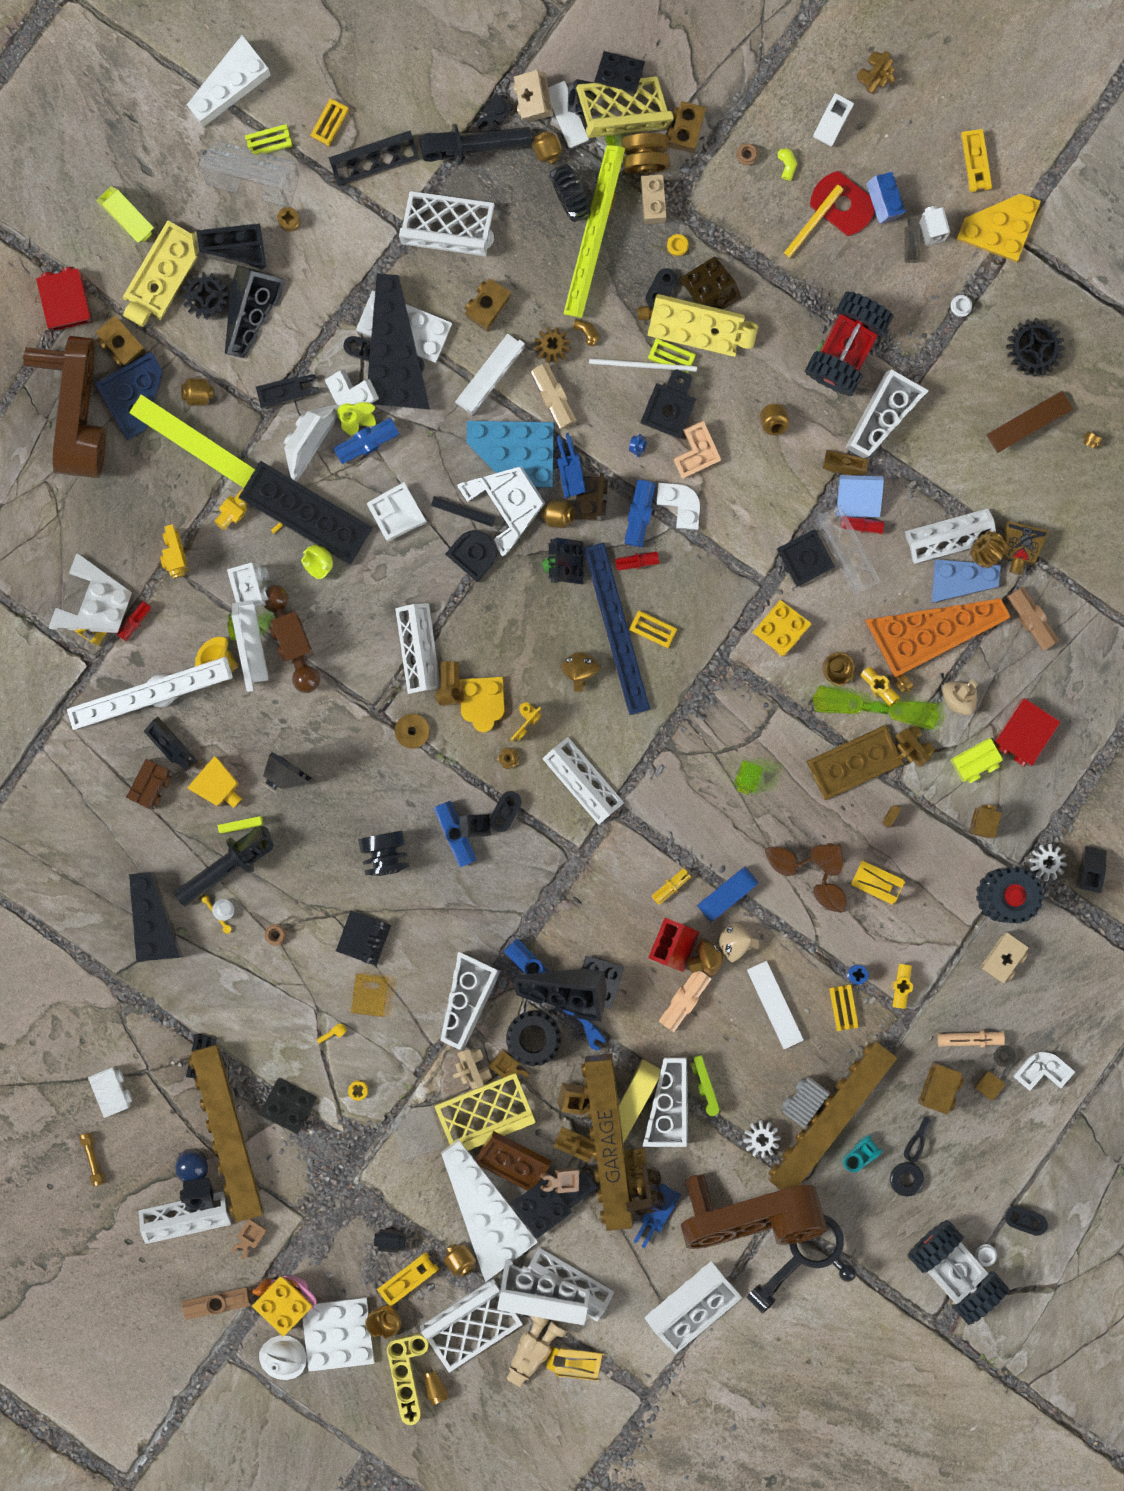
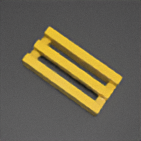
M330 98L310 137L330 147L350 110L349 107ZM333 105L336 106L323 132L319 136L317 133ZM340 109H342L343 111L339 116L334 128L332 129L328 139H325L337 114L339 113Z
M638 610L629 631L668 649L677 628ZM642 617L671 631V634L664 633L639 621V618ZM636 624L668 639L667 642L635 628Z
M851 984L829 988L836 1031L859 1028ZM846 989L853 1024H849L843 993V990ZM835 991H839L844 1025L840 1026Z

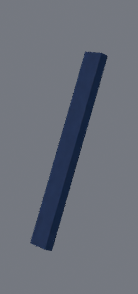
M605 543L583 548L628 713L633 715L648 711L650 706Z

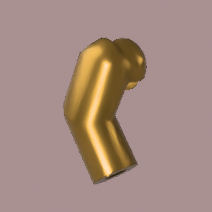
M575 318L572 329L584 332L586 336L585 343L588 346H595L599 340V334L595 326Z

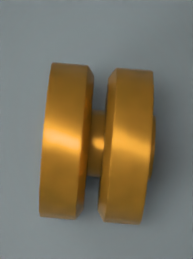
M640 133L621 139V147L625 148L624 154L627 155L623 158V172L628 174H652L666 171L670 168V157L664 153L669 148L667 135L661 133Z

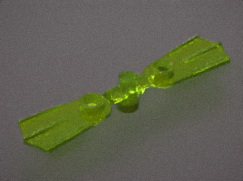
M821 685L818 686L812 697L815 712L857 714L862 710L874 714H889L895 721L914 726L917 725L929 730H933L940 718L936 703L898 701L890 707L887 704H882L880 701H863L856 694ZM851 700L857 703L856 708L849 706ZM896 707L901 709L902 713L900 715L894 713Z

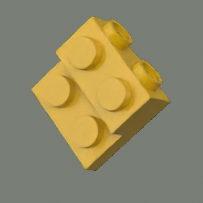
M173 524L164 526L165 533H162L168 548L163 549V556H160L162 567L169 572L173 579L185 576V572L190 571L179 531Z

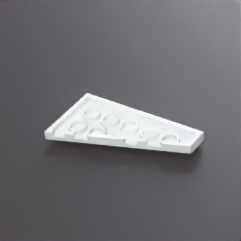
M458 1139L443 1150L441 1154L486 1282L504 1269L506 1260L513 1262L538 1243V1241Z

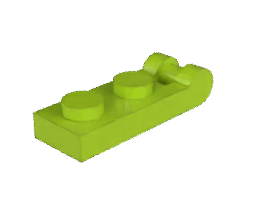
M699 1054L692 1057L694 1062L690 1063L693 1074L699 1075L701 1083H698L697 1086L700 1095L706 1096L708 1103L705 1110L707 1114L716 1116L719 1113V1106L702 1055Z

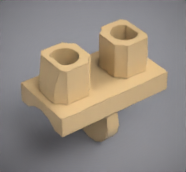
M467 1049L457 1053L460 1062L455 1064L458 1072L452 1074L454 1079L460 1077L463 1084L469 1082L471 1089L484 1086L483 1083L491 1079V1074L487 1067L478 1070L475 1065L476 1062L483 1060L480 1049Z

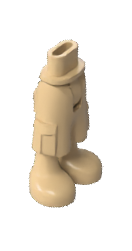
M530 1316L531 1320H533L532 1329L530 1332H524L518 1342V1349L509 1367L510 1372L506 1377L508 1381L518 1387H522L525 1380H529L539 1365L547 1359L552 1351L550 1343L557 1336L564 1337L568 1331L558 1321L552 1320L542 1340H539L538 1336L550 1319Z

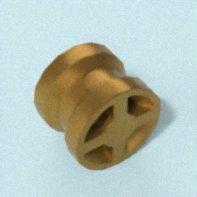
M284 207L278 212L277 220L284 231L291 232L299 227L300 218L294 208Z

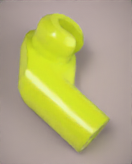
M782 148L777 154L778 158L783 160L785 164L781 178L791 181L797 161L792 150Z

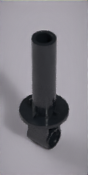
M452 124L451 132L426 133L420 136L419 142L424 161L434 162L454 158L458 166L461 165L462 157L466 153L532 146V134L530 127L460 134L457 124Z
M257 826L238 841H235L233 838L227 839L229 852L176 889L174 894L178 901L184 907L188 906L241 867L248 873L254 872L253 863L269 853L274 846L268 828Z

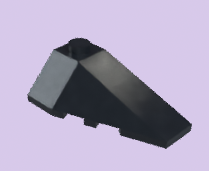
M237 265L230 291L225 354L245 358L257 338V332L262 323L265 324L267 322V315L270 310L278 304L285 279Z
M273 752L269 755L263 777L267 779L265 783L276 790L277 787L287 789L315 782L313 778L280 755Z
M575 969L514 975L513 977L517 996L539 1004L543 1002L555 1006L557 1011L561 1012L564 1009L574 1013V1017L599 1022L603 1019L607 990L604 971Z

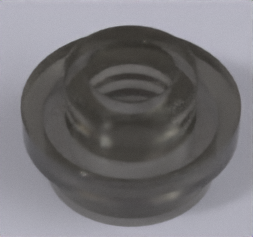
M1002 1045L996 1048L993 1058L997 1065L1009 1067L1014 1063L1016 1054L1010 1046ZM1006 1052L1008 1058L1002 1060L1000 1057L1001 1053Z

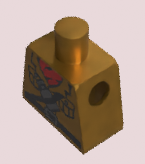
M1010 521L1005 523L1003 539L1008 547L1006 554L1002 558L1012 561L1010 573L1022 575L1024 564H1035L1047 537V530Z

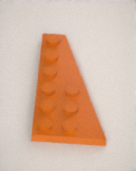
M999 598L865 619L864 621L895 678L1011 617L1003 601Z

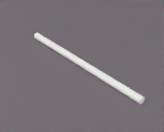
M589 359V364L666 370L678 369L681 371L697 372V366Z

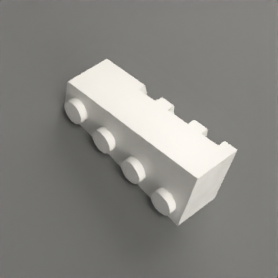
M241 35L187 103L190 112L202 127H205L271 76L268 67L243 35Z
M892 369L885 372L845 448L862 458L870 456L929 390Z
M688 1057L664 1058L643 1147H687Z
M505 1261L497 1310L579 1325L585 1324L590 1291L564 1281L562 1283L556 1282L549 1275L544 1274L540 1276L532 1273L530 1268L523 1266L521 1269L514 1266L513 1262Z

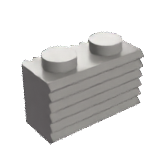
M809 1076L806 1079L802 1077L795 1086V1089H797L793 1097L788 1095L781 1105L784 1107L782 1112L803 1128L806 1127L830 1094V1092Z

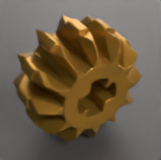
M547 327V334L540 331L539 335L541 338H535V343L539 345L534 347V350L536 352L542 351L538 355L539 359L547 356L546 363H549L550 359L554 358V363L557 364L558 356L565 360L566 356L563 352H570V348L565 345L570 344L571 341L570 339H564L567 335L565 331L560 335L558 334L559 327L555 328L554 333H551V328ZM552 341L553 343V341H556V349L553 350V347L549 349L548 342Z
M988 531L985 535L981 534L980 538L976 539L975 544L971 546L970 555L978 566L990 568L992 565H996L999 560H1002L1001 558L1006 554L1008 545L999 533Z

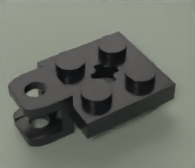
M676 369L672 372L667 386L656 383L640 424L680 440L683 429H685L696 402V398L687 395L691 385V375ZM682 378L684 383L678 384L676 380ZM672 406L674 415L665 417V413L662 411L663 407Z

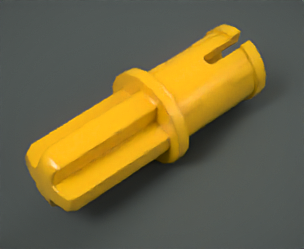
M682 868L670 880H665L666 883L652 894V899L660 905L674 892L678 893L677 890L690 880L691 876Z

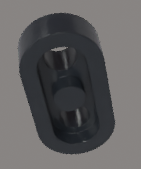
M661 269L653 280L645 298L646 304L650 309L654 308L655 301L652 298L653 295L671 296L677 284V275L672 269ZM667 275L671 280L664 282L662 278Z
M507 791L501 796L490 817V826L495 831L504 832L510 828L522 804L518 793ZM513 798L515 804L508 806L507 799ZM499 817L505 819V823L501 826L496 822Z
M1013 1205L1008 1207L1004 1213V1220L1007 1225L1034 1236H1040L1047 1230L1048 1223L1046 1218L1034 1211ZM1015 1212L1018 1213V1219L1012 1220L1011 1215ZM1034 1220L1039 1221V1226L1036 1228L1032 1227Z

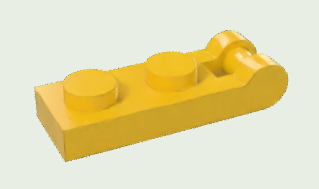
M983 129L961 132L969 192H976L977 189L983 188L984 190L992 189ZM982 174L983 180L976 181L975 175Z
M426 1251L377 1288L390 1307L439 1270L436 1264L433 1265L430 1261V1256ZM420 1264L426 1269L422 1274L417 1269Z

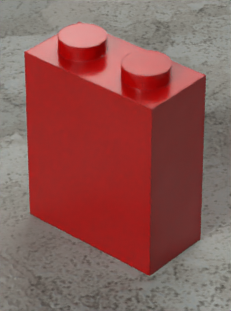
M67 267L62 269L60 273L46 272L41 274V277L36 278L47 328L50 332L93 323L82 273L78 268Z
M1023 698L1019 701L993 743L997 745L996 749L1002 754L1007 755L1009 753L1014 756V761L1022 767L1026 765L1032 766L1060 724V721Z
M664 918L648 958L684 972L688 963L687 959L690 958L700 932Z

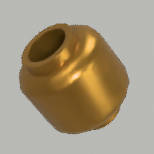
M548 130L534 137L535 140L532 142V148L538 161H547V164H551L559 160L558 155L563 152V147L556 133H550Z
M187 378L185 383L181 385V398L189 406H206L209 399H213L214 389L213 386H209L206 378Z
M770 404L765 406L760 412L762 428L768 435H781L789 428L790 420L785 407L782 405Z
M552 499L548 501L546 506L542 507L541 517L545 519L548 527L567 528L574 521L575 509L567 500Z
M453 1244L445 1251L447 1255L444 1258V1263L454 1276H461L463 1278L476 1268V1257L467 1245L457 1246V1244Z

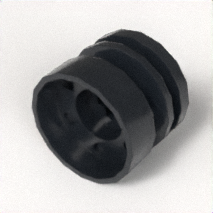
M403 830L358 839L360 852L363 854L371 853L372 857L363 861V865L373 863V869L364 870L365 876L378 877L398 873L410 867L409 862L399 863L398 858L406 857L407 853H397L396 848L405 845Z

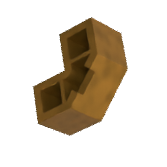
M587 1077L584 1079L583 1086L568 1083L561 1084L557 1104L562 1112L579 1115L587 1113V1106H590V1100L585 1098L584 1085H588Z

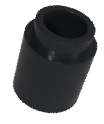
M380 1229L379 1233L374 1235V1246L378 1247L377 1251L398 1253L399 1251H404L406 1234L401 1233V1231Z

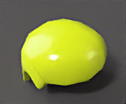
M312 545L303 552L305 555L301 562L311 576L316 579H323L332 570V556L324 547Z

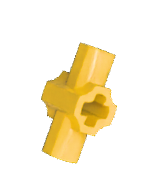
M243 489L235 497L230 495L219 508L221 513L214 520V523L222 530H225L231 522L235 524L239 522L248 511L245 507L247 503L238 499Z
M871 666L861 673V677L870 685L871 693L876 698L881 697L890 707L899 701L900 697L890 687L889 680L884 675L879 676ZM877 684H879V685H883V684H884V689H883V690H882L881 688H878V689H877L876 685H877Z
M898 964L896 980L892 981L891 988L894 990L892 1007L906 1009L908 993L913 990V984L910 982L912 965ZM902 980H905L904 984H907V989H903L900 992L897 984H901Z

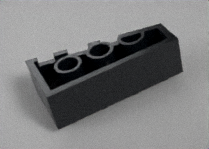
M155 873L129 874L136 962L182 958L183 955L172 928Z

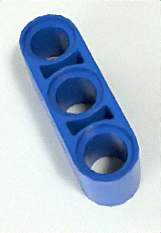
M744 866L702 900L697 907L711 923L759 882L749 869Z

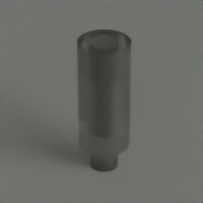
M908 219V226L904 227L905 263L920 262V227L916 226V219Z

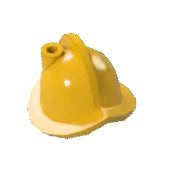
M219 636L206 641L197 653L195 667L227 657L232 673L238 667V663L227 649L228 639Z

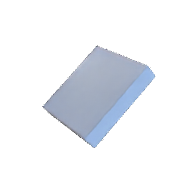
M840 475L837 516L880 517L884 483L883 476Z

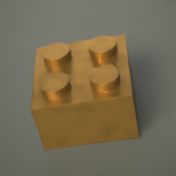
M932 1062L918 1103L948 1115L949 1111L954 1110L957 1099L954 1098L956 1090L960 1091L963 1085L964 1078L961 1077L962 1073Z

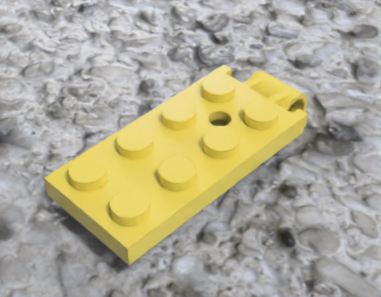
M170 221L166 222L123 296L125 301H131L124 311V317L141 327L147 323L151 313L161 321L198 256H195L191 233ZM153 284H157L159 286L156 292L151 291V286Z
M657 294L647 336L735 357L737 345L747 349L754 347L758 325L751 321H744L745 316L743 314ZM717 328L719 333L713 334L711 329Z

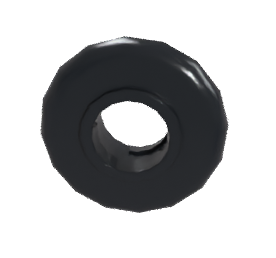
M899 1163L890 1174V1184L892 1189L900 1196H914L920 1192L924 1185V1175L920 1167L914 1163ZM904 1173H910L913 1176V1182L908 1186L903 1185L900 1181Z

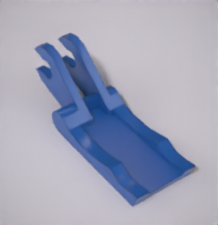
M569 432L566 433V440L571 453L569 456L566 454L563 439L560 435L557 436L562 458H558L557 462L565 498L586 493L580 456L578 453H575L573 440Z
M564 1010L565 1013L574 1016V1013ZM577 1018L584 1025L589 1046L593 1050H600L601 1048L595 1044L594 1040L598 1039L605 1043V1037L591 1020Z
M663 1183L659 1188L660 1192H663L665 1204L662 1205L663 1211L644 1214L640 1221L643 1224L634 1239V1242L637 1243L645 1227H650L651 1229L642 1244L643 1248L648 1244L654 1230L660 1233L681 1196L679 1192L670 1189Z

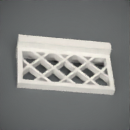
M410 191L403 226L400 228L399 233L401 244L486 256L495 205L490 202ZM414 198L423 199L426 203L425 206L417 211L412 206ZM438 202H444L447 208L437 214L432 206ZM459 205H465L468 211L458 217L453 209ZM480 208L488 209V214L481 220L474 213ZM430 209L435 216L424 222L420 214ZM451 211L456 219L445 225L441 217ZM472 214L477 222L467 228L462 220ZM415 217L422 223L416 229L408 228L409 221ZM438 220L443 228L437 232L431 231L428 226ZM459 223L464 231L458 235L452 234L449 229ZM481 226L484 230L483 238L473 237L470 232Z
M494 1278L420 1326L422 1335L428 1340L448 1372L453 1371L523 1325L516 1313L489 1308L490 1300L500 1295V1288ZM474 1310L484 1311L482 1322L470 1319L471 1313ZM488 1311L499 1313L497 1324L485 1322ZM503 1314L512 1316L516 1321L509 1327L500 1325ZM457 1321L465 1322L464 1334L452 1332L453 1324ZM469 1323L481 1326L479 1336L467 1334ZM484 1326L496 1328L495 1336L490 1339L482 1337ZM439 1333L446 1334V1345L436 1344L432 1338ZM450 1336L463 1338L461 1348L448 1346ZM466 1338L478 1340L477 1347L472 1351L464 1349ZM447 1350L459 1352L458 1360L451 1365L446 1359Z

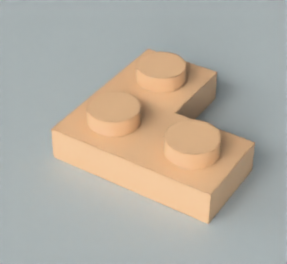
M703 420L683 429L692 449L672 458L682 479L721 461Z

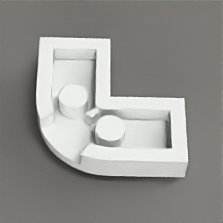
M345 369L325 379L336 404L339 406L345 403H373L379 399L370 379L364 380L353 387Z
M658 483L656 505L678 507L676 529L698 530L700 502L696 493L685 485Z
M1038 1052L1028 1057L1014 1073L1013 1077L1031 1091L1043 1075L1059 1088H1062L1075 1071L1056 1055L1048 1052Z

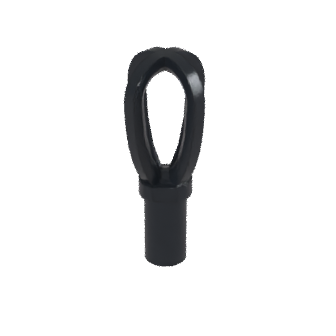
M924 1117L918 1131L908 1142L904 1150V1157L907 1160L915 1162L921 1157L927 1136L926 1133L932 1122L931 1119ZM920 1137L916 1155L911 1158L909 1152L915 1141Z

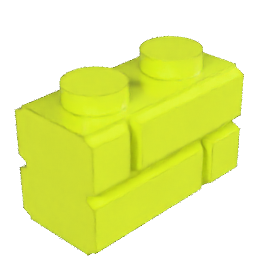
M987 738L953 757L950 761L961 781L965 782L968 780L969 783H972L981 778L979 773L985 770L990 773L999 768L998 763L1003 761L992 739Z

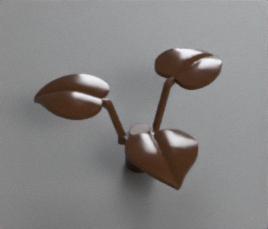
M827 843L826 845H816L811 849V856L801 862H796V855L788 849L782 847H767L765 849L766 857L773 869L784 876H793L797 871L796 867H801L813 860L825 872L822 885L816 884L813 888L816 900L830 911L839 913L845 911L847 904L845 893L837 885L827 884L826 882L828 875L837 876L842 871L843 853L841 844Z

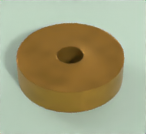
M406 714L395 725V737L406 748H419L429 738V725L418 714ZM410 727L416 728L414 735H409L408 729Z

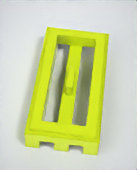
M286 124L245 135L251 158L292 147ZM283 131H284V134H280V135H276V136L269 137V138H266V139H262V140H258V141H255V142H251V140L258 139V138H262V137H265V136H269V135L276 134V133H280V132H283ZM282 139L287 140V142L261 148L258 150H253V147L268 144Z
M656 338L648 360L659 364L675 365L654 356V353L680 364L692 366L696 354ZM657 346H662L671 351L684 355L690 359L689 361H686L682 358H679L665 351L657 349Z
M259 816L217 826L219 833L224 834L263 826L264 822L263 817Z

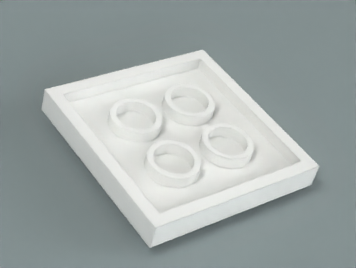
M367 1297L319 1302L302 1317L309 1371L375 1363L372 1336L366 1329L365 1324L369 1314Z

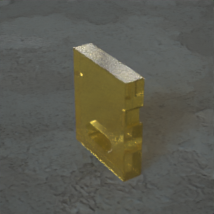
M356 974L351 1013L384 1017L388 978ZM363 982L378 983L379 989L364 988L362 984Z

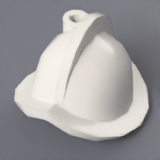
M279 1335L264 1343L259 1351V1361L262 1368L276 1379L289 1380L296 1378L303 1372L306 1366L307 1355L305 1349L297 1339L291 1336L283 1337Z

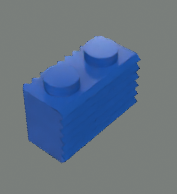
M893 172L874 176L866 183L879 224L897 220L906 211L903 209L902 197H900L898 192L899 189L897 188L898 185H896L897 181L894 180Z

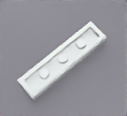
M767 961L747 969L783 1049L803 1041Z

